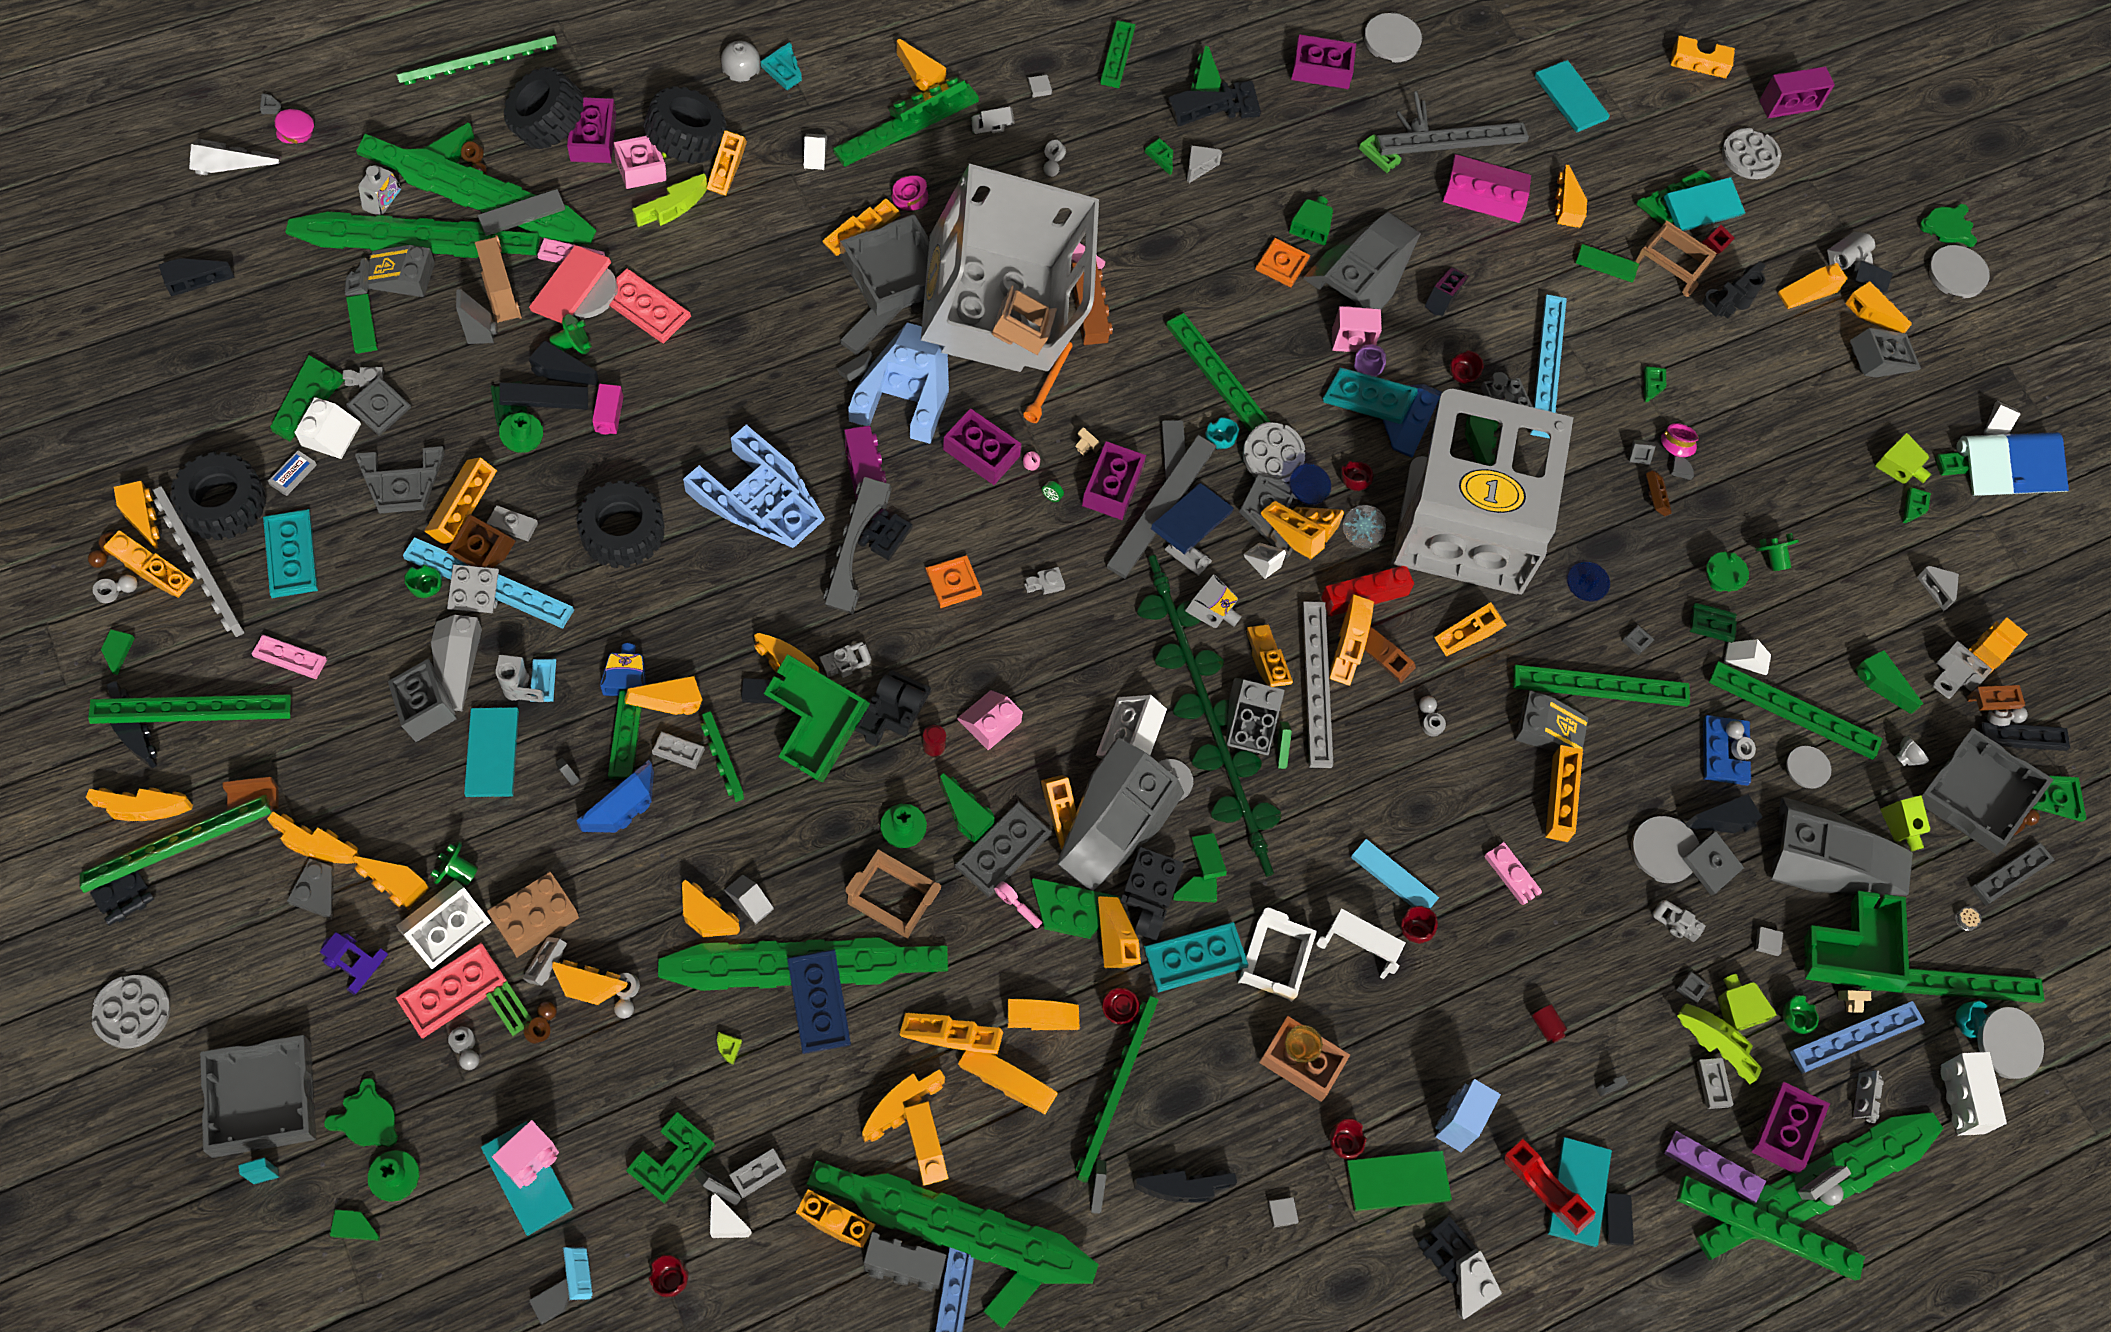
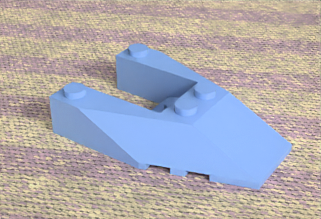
M906 323L865 372L849 405V422L870 426L881 394H890L918 402L910 424V438L931 444L949 393L948 354L941 353L942 345L922 341V326Z
M745 425L731 437L732 451L755 471L730 492L701 466H698L683 479L685 492L701 506L730 522L794 548L825 520L824 516L805 488V484L798 476L794 465L749 426Z

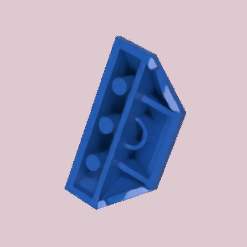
M1425 384L1410 385L1417 388L1418 393L1401 424L1383 419L1393 450L1411 458L1418 447L1442 394L1441 391Z
M649 760L646 761L613 791L577 819L576 822L582 832L616 833L619 829L626 828L632 822V818L638 813L642 814L652 802L654 777L652 763Z

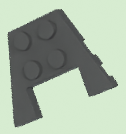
M443 446L423 448V468L378 472V456L376 452L355 454L379 514L425 510L445 451Z
M1258 475L1239 513L1274 547L1285 550V558L1288 559L1293 548L1261 515V511L1274 501L1288 508L1293 498L1313 508L1322 490L1318 488H1305L1301 484L1291 485L1284 483L1283 480Z

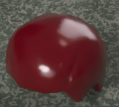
M1467 350L1452 359L1449 366L1450 374L1457 382L1463 384L1471 383L1481 375L1484 369L1483 360L1479 354Z
M1349 461L1345 467L1342 466L1341 468L1343 484L1346 488L1353 491L1366 489L1374 479L1371 467L1361 461Z
M1424 906L1409 908L1401 921L1403 936L1409 941L1418 944L1430 941L1434 937L1438 926L1436 914L1430 908Z
M1115 988L1110 990L1104 997L1102 1010L1105 1017L1112 1023L1125 1024L1131 1022L1137 1016L1139 1001L1136 994L1128 988Z
M1349 1118L1343 1119L1333 1126L1329 1135V1141L1334 1153L1339 1157L1353 1159L1363 1152L1367 1138L1363 1134V1125L1360 1122Z
M661 1255L652 1262V1272L649 1276V1281L655 1293L662 1297H675L684 1290L688 1282L689 1273L683 1261L673 1255Z

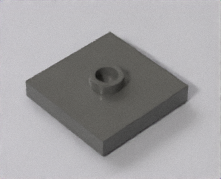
M379 376L347 403V407L378 436L411 409V405Z
M1716 831L1706 837L1683 858L1710 895L1716 894L1744 869L1743 865Z

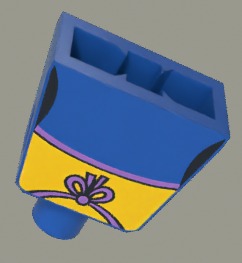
M630 643L622 644L621 654L611 653L609 655L600 685L605 696H619L620 691H627L629 688L646 685L643 656L635 654V645Z

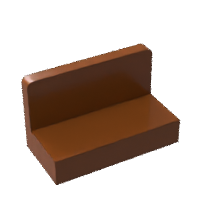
M2020 685L1977 687L1967 696L1968 702L1977 701L1979 710L2021 709L2025 706Z
M272 777L223 782V789L227 792V810L262 795H267L271 810L279 809V787Z

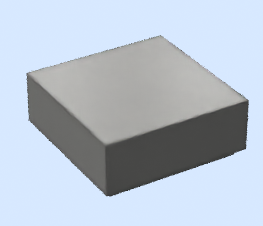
M1047 75L1028 78L1032 97L1052 94V88Z
M1759 927L1755 951L1779 956L1782 949L1783 932Z
M1293 1197L1268 1202L1273 1228L1293 1225L1299 1222Z

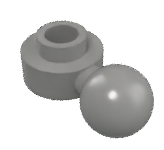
M1058 140L1050 141L1045 147V155L1049 158V161L1044 165V173L1049 177H1054L1058 174L1059 165L1057 162L1066 153L1065 146Z
M123 575L117 583L110 579H101L94 584L93 594L99 602L110 603L118 597L119 591L133 592L137 588L138 582L132 575ZM106 591H110L109 594L103 595Z
M1424 696L1419 702L1420 710L1426 713V717L1422 721V729L1429 736H1438L1445 729V719L1442 715L1435 713L1437 708L1436 700L1432 696ZM1432 720H1435L1438 723L1437 727L1432 725Z
M2024 707L2021 709H2010L2009 711L2008 709L1989 710L1987 720L1994 725L2007 726L2011 721L2015 723L2024 722L2028 713Z
M1736 720L1729 722L1726 726V733L1731 738H1734L1731 746L1732 754L1739 760L1751 759L1756 751L1753 740L1743 737L1744 726L1741 722Z
M629 973L620 974V980L627 983L630 982V989L627 990L625 988L616 993L620 996V1000L615 1004L614 1011L622 1019L628 1018L633 1014L634 1005L630 998L635 996L640 988L638 978Z
M467 1027L454 1029L449 1035V1044L454 1052L461 1054L459 1057L460 1066L465 1070H472L479 1064V1055L471 1050L475 1045V1036ZM459 1036H465L463 1040L457 1041Z

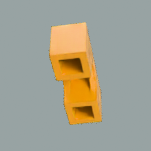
M1683 36L1678 37L1672 50L1670 66L1727 78L1733 66L1735 48L1716 44L1712 53L1706 54L1698 49V40Z

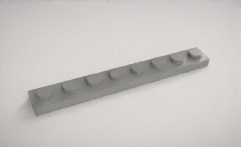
M162 486L154 489L153 491L157 498L153 501L160 512L165 511L166 515L163 516V519L169 529L174 527L176 532L172 533L178 545H184L185 549L182 550V553L188 563L193 561L195 566L191 569L198 580L203 579L204 584L201 587L207 597L212 595L214 601L210 603L217 614L222 613L224 616L220 620L227 632L232 630L236 637L244 634L243 629L183 522L174 510Z
M1303 602L1309 767L1332 768L1333 748L1325 602Z

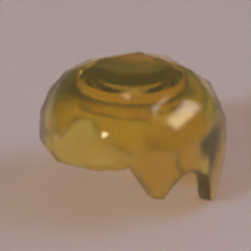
M1298 1025L1287 1033L1285 1047L1286 1052L1295 1061L1311 1062L1321 1054L1323 1043L1321 1035L1315 1028L1307 1025Z

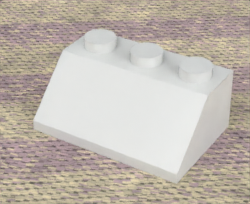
M1152 695L1118 697L1096 756L1102 759L1116 738H1120L1151 755L1167 709Z
M454 880L396 927L429 967L433 969L491 922L465 888Z

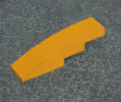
M886 198L874 209L869 207L857 218L854 216L849 218L825 238L823 243L836 256L840 255V241L867 231L880 229L899 217L900 211Z
M905 1013L899 1035L904 1038L947 1048L998 1054L1003 1031L998 1027L977 1026L972 1021L952 1020L950 1016Z
M966 1051L958 1063L960 1068L980 1077L983 1082L1003 1091L1006 1096L1043 1114H1046L1058 1094L1042 1082L991 1053Z

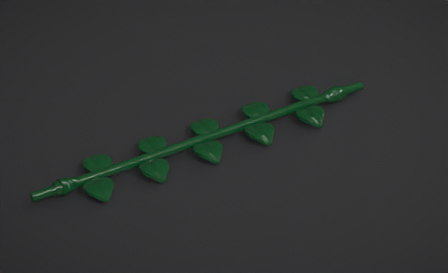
M1156 555L1148 557L1154 574L1153 584L1162 598L1156 595L1147 596L1142 601L1137 615L1146 619L1158 620L1164 618L1167 613L1169 614L1180 647L1175 644L1163 646L1155 660V664L1163 668L1177 669L1187 663L1199 697L1194 694L1183 695L1177 702L1173 714L1180 718L1197 719L1205 711L1217 747L1210 744L1201 746L1192 760V765L1198 769L1211 771L1219 769L1224 763L1237 800L1230 796L1220 798L1210 816L1220 822L1233 823L1240 820L1243 815L1250 833L1252 852L1255 853L1256 857H1259L1265 876H1271L1274 874L1267 855L1269 852L1268 844L1258 829L1268 830L1276 826L1282 817L1281 812L1275 806L1264 802L1259 803L1251 812L1239 777L1245 778L1256 774L1262 766V761L1249 751H1240L1233 759L1231 758L1219 726H1227L1229 700H1221L1213 709L1201 675L1210 676L1216 674L1223 667L1224 661L1218 654L1210 650L1201 651L1194 659L1182 626H1194L1200 623L1201 620L1185 611L1192 601L1183 602L1176 610L1170 594L1169 579L1165 573H1162Z

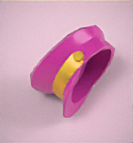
M286 109L276 115L274 122L277 129L276 135L280 141L297 144L307 141L312 136L314 128L313 119L304 111Z
M905 176L896 181L892 191L893 203L898 208L908 211L924 207L928 201L925 179L920 176Z
M1671 424L1661 436L1663 446L1674 456L1688 457L1696 452V441H1698L1699 436L1692 428L1686 425Z

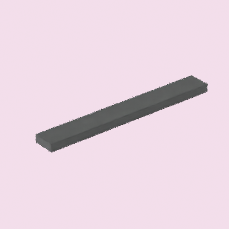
M1524 123L1379 135L1376 137V143L1380 155L1522 143L1527 142L1529 136Z
M1199 435L1107 564V569L1124 579L1128 576L1157 534L1151 529L1152 524L1180 501L1215 451L1216 445Z

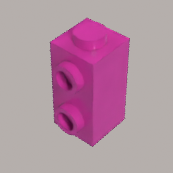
M599 384L593 415L595 432L605 435L610 433L617 434L623 403L621 386Z

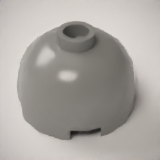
M734 41L728 44L721 55L722 71L729 75L731 80L738 82L749 81L751 76L759 74L761 68L758 51L752 44L745 41Z

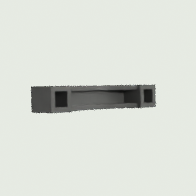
M864 477L863 482H859L856 495L859 496L857 502L853 503L850 509V516L852 518L850 525L846 524L843 532V537H846L843 546L840 545L837 551L839 561L837 567L833 566L831 571V587H827L824 594L825 605L830 608L854 614L860 595L854 588L852 574L855 548L868 521L881 508L886 509L892 490L890 484Z

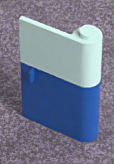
M2059 432L1962 436L1957 442V451L1960 455L1968 456L1972 496L2069 491L2063 437Z

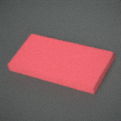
M575 245L529 306L531 312L562 323L565 315L574 314L610 265V259Z
M628 268L616 278L618 294L615 295L609 306L661 343H665L691 317L689 311Z
M480 943L400 994L396 999L423 1039L486 998V994L489 992L492 993L497 987H502L503 983L507 980L483 944Z

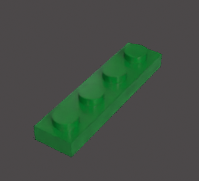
M1117 20L1101 78V85L1120 88L1136 24Z
M620 691L608 773L609 779L626 780L634 773L642 707L625 703L624 699L627 691Z
M711 711L702 714L704 723H701L700 726L704 736L709 735L711 743H708L712 756L717 755L719 760L716 763L720 776L725 775L727 780L724 783L728 796L733 795L735 802L744 799L743 790Z

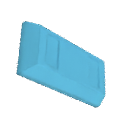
M533 659L531 689L541 690L545 698L544 702L554 701L556 659Z
M564 1247L569 1299H591L592 1287L587 1249L585 1247Z

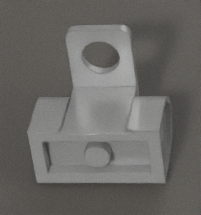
M1852 232L1827 250L1830 265L1838 263L1842 270L1847 269L1851 265H1856L1857 261H1864L1873 265L1871 251L1875 248L1874 239L1866 233Z
M1957 641L1936 662L1944 671L1932 686L1946 698L1950 699L1962 685L1972 692L1985 680L1993 669ZM1941 682L1946 683L1950 687V691L1945 690L1941 686Z
M499 655L496 676L505 697L509 700L544 702L545 698L541 690L527 688L530 676L525 669L523 658Z

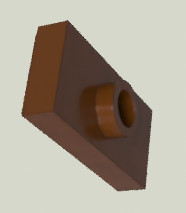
M1655 471L1646 473L1650 487L1648 493L1654 503L1655 510L1663 516L1672 514L1663 477Z

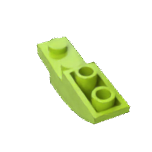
M706 175L693 176L686 181L673 184L667 188L668 195L633 208L636 225L640 227L657 220L661 226L681 216L694 206L706 192Z
M1687 1003L1683 1005L1677 1016L1682 1025L1696 1036L1698 1043L1709 1052L1718 1048L1722 1057L1736 1068L1740 1077L1745 1078L1749 1084L1756 1081L1762 1068L1749 1054L1753 1045L1735 1028L1719 1017L1699 1007Z

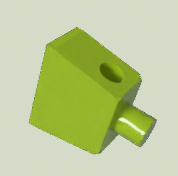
M1907 433L1875 466L1904 484L1912 476L1921 483H1924L1932 475L1922 467L1929 459V455Z
M1921 795L1898 801L1880 809L1896 842L1906 839L1911 852L1924 848L1920 835L1930 832V826Z
M1737 974L1723 979L1728 991L1718 997L1724 1021L1737 1031L1767 1022L1776 1016V1012L1756 983L1752 982L1742 986Z

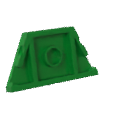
M1035 878L1032 880V888H1034L1044 929L1091 939L1100 926L1098 897H1119Z

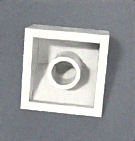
M315 397L298 425L295 434L301 446L342 459L361 423L336 404Z

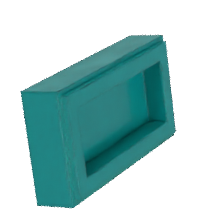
M265 1158L238 1165L239 1174L252 1184L279 1178L278 1168Z

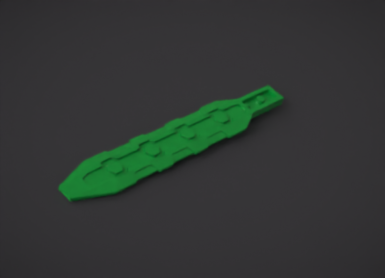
M368 134L364 135L356 150L357 154L397 170L407 184L426 192H434L451 199L456 204L471 207L483 213L537 196L522 190V187L487 176L480 170L465 167L445 159V156L430 150L402 149ZM564 205V211L518 225V227L526 229L530 233H538L539 237L543 239L546 238L564 243L590 245L597 232L595 228L567 205Z
M323 212L288 220L286 234L319 247L341 249L351 247L375 251L412 245L430 248L431 253L448 254L454 255V257L466 258L479 257L475 242L494 238L495 235H498L502 249L501 253L537 256L540 240L538 233L500 231L486 236L480 222H443L425 218L417 220L393 218L392 216H360L342 212Z
M879 937L855 938L849 941L817 939L789 943H777L776 941H759L758 944L701 943L658 959V978L700 991L728 990V988L759 987V989L789 986L791 985L787 958L835 949L841 984L877 985L882 984L899 973L948 971L947 946L898 947Z
M1934 1113L1891 1117L1870 1128L1868 1133L1849 1143L1845 1142L1831 1150V1153L1811 1164H1807L1798 1175L1792 1173L1770 1186H1764L1755 1204L1744 1200V1202L1794 1225H1798L1817 1214L1821 1215L1834 1208L1832 1205L1823 1203L1819 1197L1816 1200H1803L1798 1193L1802 1187L1832 1166H1847L1851 1172V1175L1838 1183L1843 1189L1842 1200L1855 1193L1859 1194L1872 1187L1873 1183L1887 1175L1899 1172L1919 1161L1944 1128ZM1723 1223L1696 1238L1709 1261L1749 1239L1763 1240L1727 1223Z
M816 1161L807 1182V1186L855 1203L870 1222L922 1237L923 1241L937 1246L944 1245L971 1255V1258L985 1263H995L1017 1271L1019 1275L1044 1284H1093L1099 1266L1098 1263L1059 1233L1039 1226L1032 1227L1006 1218L1005 1214L972 1206L958 1201V1198L942 1192L940 1194L913 1185L911 1181L888 1173L861 1177Z

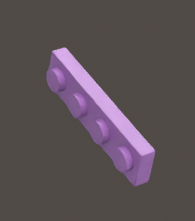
M1678 1131L1673 1134L1664 1152L1665 1155L1752 1204L1757 1202L1766 1183L1762 1178Z

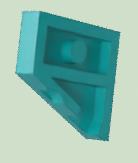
M790 42L761 61V67L786 90L802 81V75L797 66V60Z

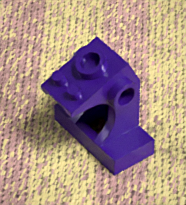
M335 932L332 937H328L322 944V949L320 950L324 957L322 961L332 969L338 966L354 979L346 990L355 995L387 957L388 953L380 948L373 957H370L354 945L357 941L346 933L341 936ZM347 949L360 957L352 968L340 960Z

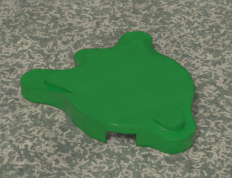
M1960 204L1956 208H1936L1919 225L1921 231L1931 236L1934 233L1940 237L1939 241L1944 243L1959 242L1968 247H1973L1977 243L1976 237L1971 233L1973 223L1963 218L1969 211L1965 204Z
M370 1078L362 1081L358 1094L343 1100V1105L347 1109L345 1114L329 1116L324 1122L327 1130L343 1132L351 1141L362 1147L372 1145L391 1147L398 1140V1135L395 1131V1111L385 1099L379 1097L376 1091V1083Z

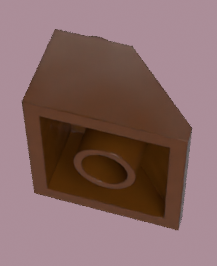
M469 514L446 553L469 566L493 568L505 560L516 540Z

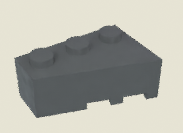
M872 1232L864 1261L865 1271L869 1272L868 1276L877 1279H883L884 1276L894 1278V1283L908 1285V1282L918 1284L919 1289L930 1292L933 1291V1288L939 1289L946 1260L945 1254L920 1246L901 1244L902 1241L893 1239V1242L880 1239V1234Z

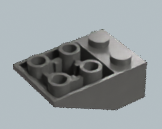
M1234 678L1229 698L1226 745L1269 755L1285 690Z

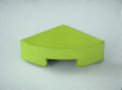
M719 1032L717 1037L719 1052L727 1062L734 1064L742 1040Z

